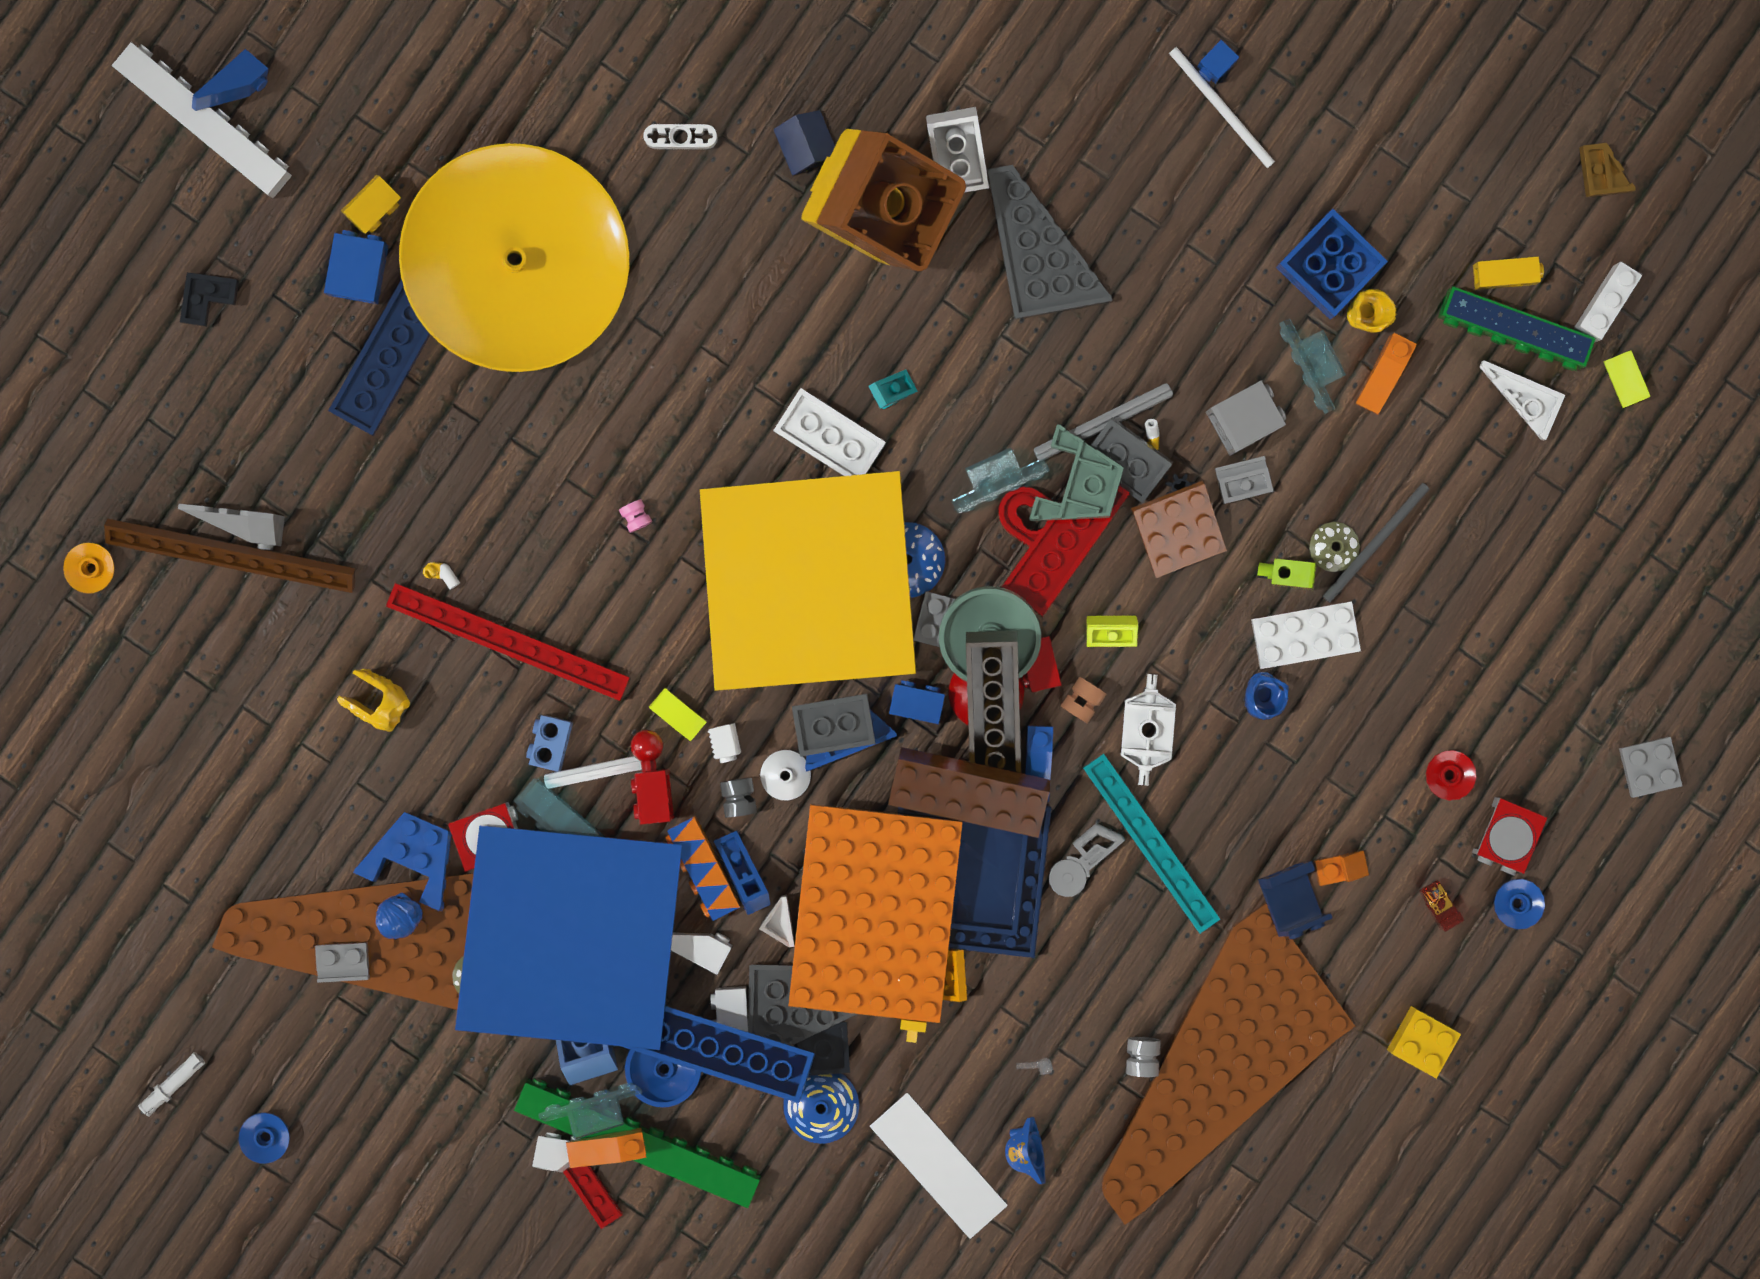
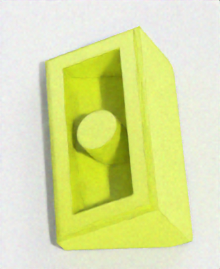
M1631 350L1603 362L1622 408L1650 397Z
M1087 616V647H1137V616Z

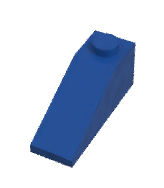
M244 49L193 95L192 109L198 111L249 97L256 90L258 92L261 91L268 83V68L249 51Z
M1026 725V775L1051 780L1052 726Z
M734 831L715 840L714 844L747 915L771 905L768 891L738 832Z

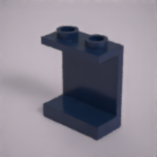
M1312 861L1299 862L1258 879L1279 937L1289 936V939L1298 938L1304 935V930L1308 928L1311 930L1322 928L1325 926V921L1332 919L1331 913H1321L1307 874L1315 871Z

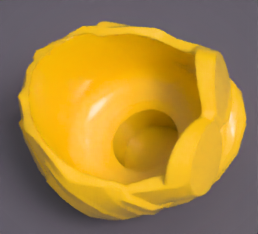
M1377 289L1358 292L1347 310V320L1350 325L1367 332H1381L1392 325L1396 319V305L1388 294Z

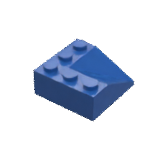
M1332 209L1276 268L1331 320L1388 261Z

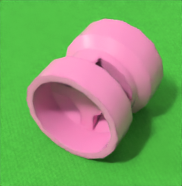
M642 499L619 509L621 516L626 518L628 522L627 528L630 533L652 523L650 516L644 511L645 506Z

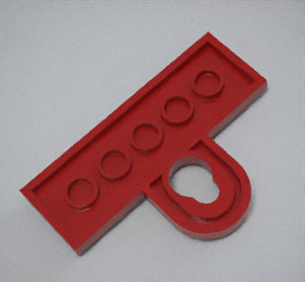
M1121 486L1118 487L1110 518L1047 520L1042 529L1031 531L1023 525L1022 519L1017 516V508L1021 505L1033 507L1036 497L1052 500L1030 487H1019L1009 491L999 505L1000 523L1006 532L1028 546L1029 549L1001 588L1011 590L1023 597L1031 605L1035 613L1044 617L1126 501L1130 492Z

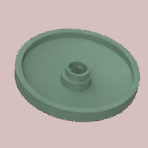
M995 586L979 587L960 595L946 610L939 630L940 650L949 668L961 679L967 681L966 632L1017 631L1019 678L1026 674L1035 663L1041 646L1040 623L1031 605L1017 593Z

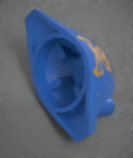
M1030 1117L1026 1119L1022 1128L1010 1130L1011 1138L1006 1144L1005 1156L1013 1169L1028 1174L1038 1184H1044L1046 1181L1042 1142L1035 1118Z

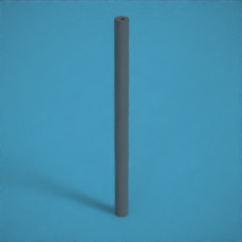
M1422 483L1322 596L1327 602L1331 603L1430 490L1427 485Z

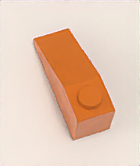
M1396 333L1391 334L1355 404L1378 415L1404 371L1417 344Z
M641 1128L566 1142L570 1168L647 1158Z

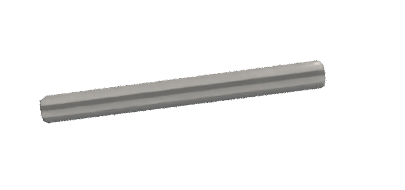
M1163 384L1068 432L1084 441L1100 433L1112 417L1118 422H1122L1173 396L1172 390L1168 384ZM1052 440L1034 448V453L1039 461H1043L1061 452L1051 448Z

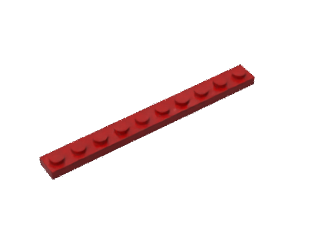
M398 583L394 584L386 604L388 608L621 701L630 680L628 676Z

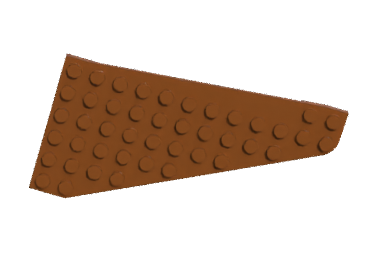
M474 873L445 877L447 881L446 889H444L443 911H438L419 902L429 879L241 902L233 905L224 913L212 948L234 956L318 976L316 969V945L368 942L370 979L340 982L457 1010L459 993L453 985L452 973L455 964L464 956ZM402 892L420 905L423 916L420 923L408 937L388 939L380 933L376 926V912L384 900Z
M1266 903L1232 926L1159 1067V1076L1153 1078L1103 1175L1102 1192L1104 1197L1125 1225L1150 1207L1332 1043L1355 1027L1293 939H1289V936H1278Z

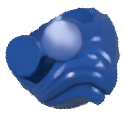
M1268 672L1254 674L1248 682L1244 698L1248 713L1252 717L1262 720L1280 715L1285 710L1288 702L1289 686L1274 678Z
M401 892L389 897L379 905L376 912V926L385 938H405L420 923L423 912L418 903L412 901Z

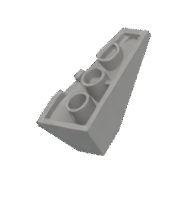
M178 504V509L248 542L258 544V549L273 550L274 546H281L285 516Z

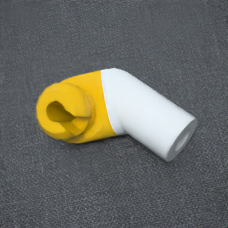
M1148 419L1145 422L1147 443L1156 450H1159L1158 423L1155 419Z
M430 562L423 568V574L426 578L443 579L449 590L460 584L448 564Z

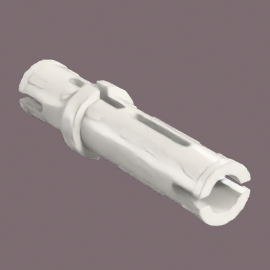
M193 1052L161 1085L157 1084L154 1087V1091L138 1105L139 1109L144 1114L146 1113V1116L150 1117L164 1102L172 1099L171 1095L205 1064L203 1058L200 1055L197 1056L196 1052Z

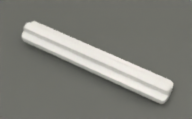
M631 756L544 775V782L546 787L550 789L642 770L641 761Z

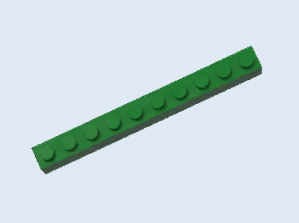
M533 1078V1080L528 1079L514 1111L580 1139L641 1128L647 1158L633 1161L745 1208H749L761 1178L757 1174L758 1171L746 1165L743 1168L736 1166L732 1159L725 1156H720V1158L710 1155L711 1151L704 1147L697 1146L693 1148L688 1146L686 1140L674 1136L673 1139L663 1135L664 1131L656 1127L645 1128L640 1125L641 1122L632 1117L621 1118L617 1116L618 1112L613 1109L604 1107L602 1110L593 1106L594 1102L589 1099L580 1097L578 1100L570 1096L571 1093L562 1088L554 1090L547 1087L548 1083L541 1079Z

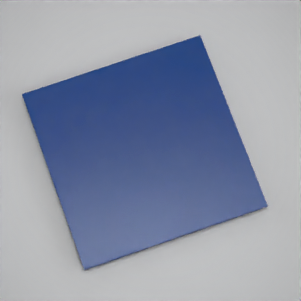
M479 826L455 1030L660 1050L682 845Z

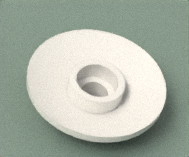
M781 750L771 754L764 761L760 773L761 783L766 792L779 800H792L802 795L808 788L811 779V771L806 772L805 758L803 756L800 757L799 753L791 750ZM782 771L790 773L788 780L781 779L780 774Z

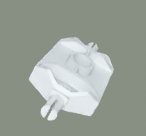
M1147 674V685L1144 692L1124 700L1125 710L1120 753L1122 757L1138 766V770H1140L1138 785H1143L1144 779V785L1149 786V773L1152 771V768L1172 759L1176 704L1159 694L1158 690H1156L1158 675L1154 674L1153 678L1152 674ZM1144 724H1154L1156 732L1152 737H1145L1143 735L1142 727Z

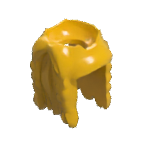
M371 669L354 670V675L383 692L382 702L375 712L351 697L338 696L339 704L373 727L392 732L400 722V716L403 711L409 708L410 705L405 692L400 686L393 684L390 679L373 673Z

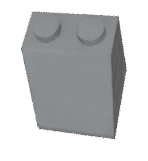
M1262 380L1206 411L1229 456L1286 425L1284 422L1286 419L1284 411L1280 406H1275L1272 400L1274 394L1268 384L1264 385Z

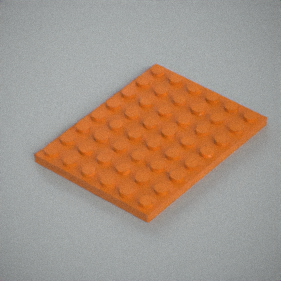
M810 804L788 1006L940 1023L962 821Z

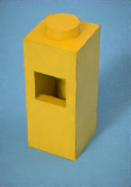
M1539 257L1477 262L1473 265L1475 290L1536 285L1541 282V278L1544 276L1543 264L1539 263Z

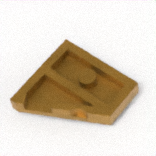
M1607 143L1579 147L1586 197L1629 193L1636 190L1634 184H1630L1622 172L1624 170L1622 165L1614 158L1613 151Z

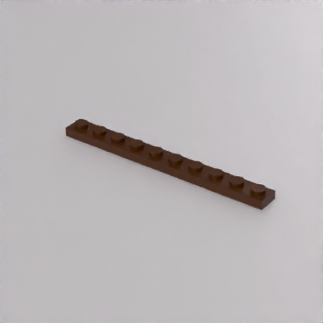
M107 519L104 524L106 544L353 593L355 588V568Z

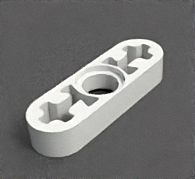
M653 124L644 131V140L652 149H711L716 145L718 139L715 129L706 124ZM655 130L658 131L659 135H667L666 130H670L669 140L671 143L666 144V138H659L657 143H653L649 135H653ZM678 130H684L688 134L687 141L682 144L676 143L673 139L675 132ZM691 130H695V136H701L704 134V131H708L709 135L713 136V138L708 139V143H703L701 138H695L696 144H691Z

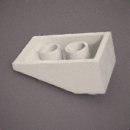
M976 107L927 115L926 120L933 161L963 178L966 183L965 192L989 188Z

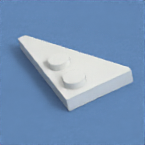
M1483 360L1480 364V369L1541 440H1546L1565 395Z

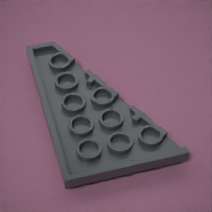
M1009 165L988 169L987 173L1014 319L1112 302L1111 295L1088 267V264L1076 248L1072 246L1042 203L1032 193L1030 187L1023 181L1014 166Z
M793 965L749 966L748 1033L792 1046L857 1015L854 1013L788 1006Z

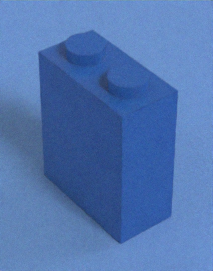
M343 230L342 234L334 233L324 293L332 297L378 305L389 245L382 241V237L367 235L366 239L357 237L358 233Z

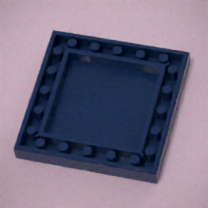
M1046 805L1038 838L962 821L948 948L1035 958L1051 806ZM898 807V814L951 819Z

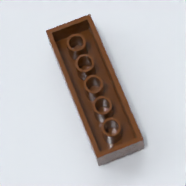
M901 747L888 805L1038 838L1050 793V780Z

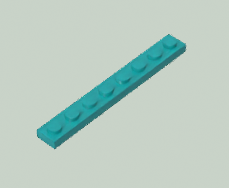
M1101 754L1084 766L1083 769L1198 933H1202L1220 920L1219 916L1107 757Z

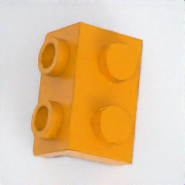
M948 949L943 1000L967 1001L964 950Z

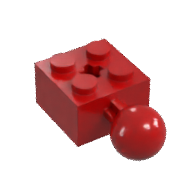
M652 730L638 732L631 741L632 754L641 761L642 771L635 773V777L631 779L632 794H637V803L633 805L634 817L639 819L640 825L670 822L674 819L669 769L657 770L656 759L663 750V742L661 737Z

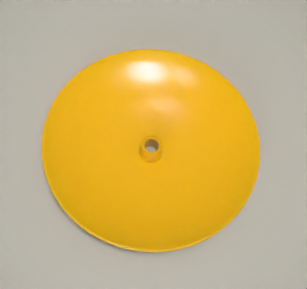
M508 143L486 146L467 152L451 160L428 179L416 195L405 217L399 245V264L404 290L414 313L425 329L441 345L460 358L478 366L505 372H526L549 368L569 360L589 347L604 332L615 316L624 296L629 273V247L625 227L618 209L603 186L588 171L571 159L552 150L527 144ZM512 253H516L521 257L522 262L519 265H511L507 257Z

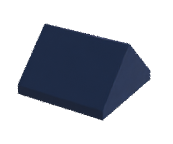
M820 110L795 115L774 128L775 135L792 176L822 165L826 157H830L835 148Z

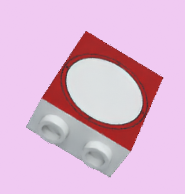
M509 802L448 824L465 872L475 867L479 826L518 829L516 820H519L515 807L510 806Z

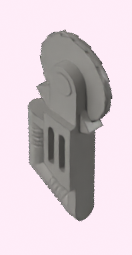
M1095 823L1072 843L1081 853V856L1079 858L1066 856V860L1057 862L1051 868L1049 884L1053 891L1064 897H1072L1079 894L1085 887L1086 877H1090L1089 870L1126 840L1123 835ZM1097 835L1114 842L1108 848L1095 843L1087 851L1083 849Z

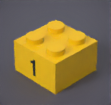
M1411 1006L1387 1050L1396 1057L1437 1079L1461 1034Z

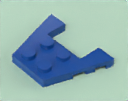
M404 812L355 868L353 873L370 881L377 882L386 859L394 861L429 877L419 902L438 911H443L444 889H446L447 880L445 879L446 865L449 862L451 832Z

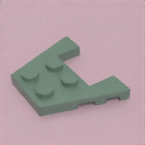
M1057 424L1051 448L1076 455L1062 503L1036 497L1029 519L1032 521L1110 518L1124 467Z

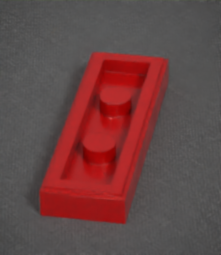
M591 1166L569 1167L563 1171L601 1229L623 1215Z

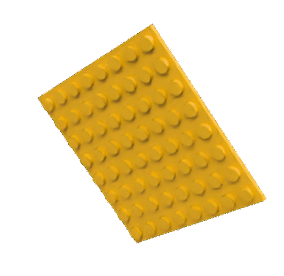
M900 471L700 489L715 691L916 674Z

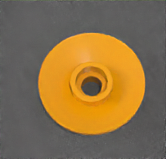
M83 543L74 547L67 554L63 566L64 576L69 585L82 593H96L106 588L111 582L115 570L111 554L104 547L95 543ZM90 564L95 565V571L93 573H90L88 571V566Z

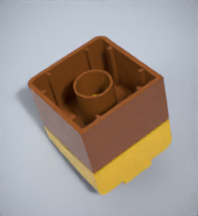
M846 129L841 134L831 156L826 157L810 190L812 194L801 218L806 223L882 264L914 271H923L928 267L966 190V183L960 176L888 133Z

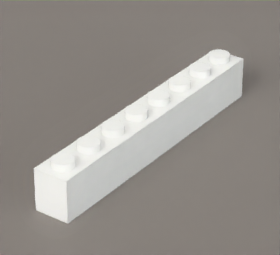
M130 43L112 66L273 199L292 176L286 171L289 166L278 157L275 160L267 155L270 150L259 141L253 144L247 139L250 134L240 125L234 128L229 124L228 121L231 118L222 110L218 109L215 112L210 107L198 111L192 109V97L194 94L189 90L192 86L182 77L176 80L171 76L170 73L173 70L161 60L158 64L151 59L153 53L142 44L136 47L133 43Z

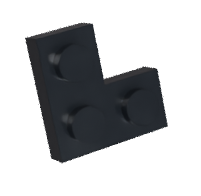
M187 272L180 323L207 327L211 302L236 305L239 280Z

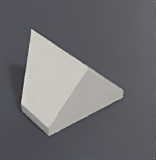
M786 894L780 897L759 929L790 948L795 947V939Z

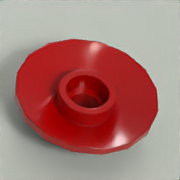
M1454 750L1442 751L1435 755L1428 763L1426 783L1431 792L1439 798L1448 801L1459 800L1468 795L1475 785L1476 768L1471 759L1464 753ZM1448 770L1453 772V778L1447 780L1445 777V773Z

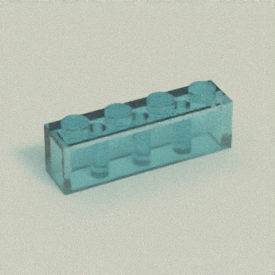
M537 777L533 778L514 800L518 805L516 809L527 818L529 815L537 821L535 825L542 832L607 838L554 791L548 789Z

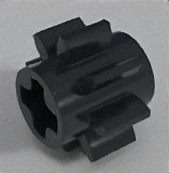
M1174 474L1173 483L1165 482V485L1170 487V491L1165 495L1177 491L1174 485L1183 483V488L1195 484V482L1189 483L1186 480L1188 474H1184L1182 479H1178V476Z

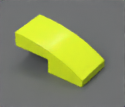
M666 688L662 690L649 706L652 711L689 741H692L706 724L705 719Z

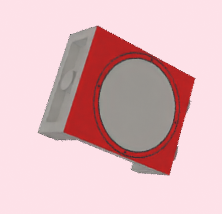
M1495 797L1492 803V807L1495 808L1479 848H1474L1472 853L1479 855L1477 860L1492 866L1493 862L1502 865L1501 870L1514 876L1516 872L1524 874L1547 817Z

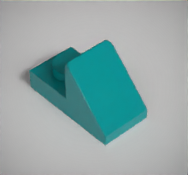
M906 369L869 385L880 409H886L918 392Z

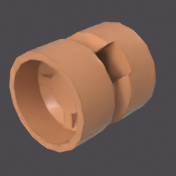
M1079 677L1072 687L1074 693L1067 695L1060 707L1088 724L1095 713L1094 706H1100L1107 694ZM1080 697L1087 701L1084 707L1077 704Z

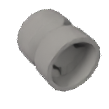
M1129 1037L1127 1053L1131 1057L1126 1062V1074L1137 1077H1158L1159 1061L1156 1059V1056L1160 1055L1161 1040L1149 1037Z

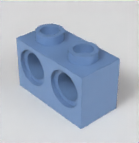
M541 715L540 719H536L532 732L536 734L534 744H529L526 758L530 759L529 765L557 772L561 771L573 722L547 715ZM549 723L555 724L558 728V733L554 738L546 734L545 729ZM542 748H548L551 751L552 758L549 762H544L540 759L539 753Z

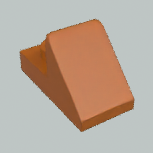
M1364 850L1314 860L1319 886L1342 881L1351 882L1369 875Z

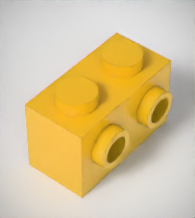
M376 175L341 212L362 233L366 234L368 231L373 233L382 224L380 219L386 213L391 215L399 207L397 202L401 197L380 176Z

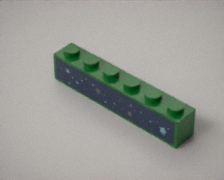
M1453 286L1447 290L1438 315L1439 319L1444 320L1443 324L1446 326L1467 328V333L1481 337L1483 334L1491 337L1490 341L1496 344L1505 345L1508 343L1514 345V350L1518 352L1539 354V359L1551 363L1553 360L1563 363V368L1571 371H1577V369L1586 367L1596 340L1592 336Z

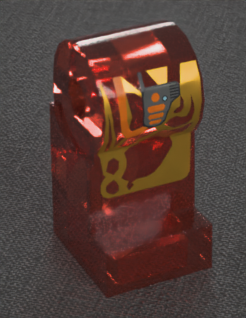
M1438 880L1419 890L1426 903L1425 905L1440 930L1446 932L1465 921Z

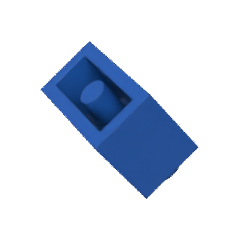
M901 680L900 685L895 684L889 714L939 724L945 694L940 693L941 688L926 685L925 690L915 688L916 683Z

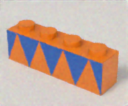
M696 815L668 829L669 835L666 836L668 844L682 845L680 867L683 872L688 871L692 879L689 881V885L695 895H700L703 901L700 906L705 916H711L714 921L740 908L741 903Z

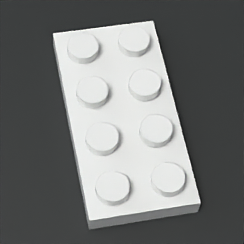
M801 388L773 430L843 476L866 474L886 444L885 441Z
M1352 602L1251 619L1260 669L1361 651Z

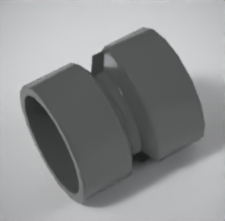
M752 777L720 782L722 797L726 798V802L723 803L725 818L757 813L756 800L751 797V794L754 792Z

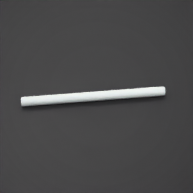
M1177 47L1169 53L1261 162L1269 168L1275 162L1182 52Z

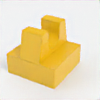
M901 1019L900 1029L907 1030L906 1042L916 1043L918 1032L926 1031L927 1022Z

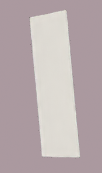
M908 1093L870 1125L872 1130L970 1239L1008 1206Z

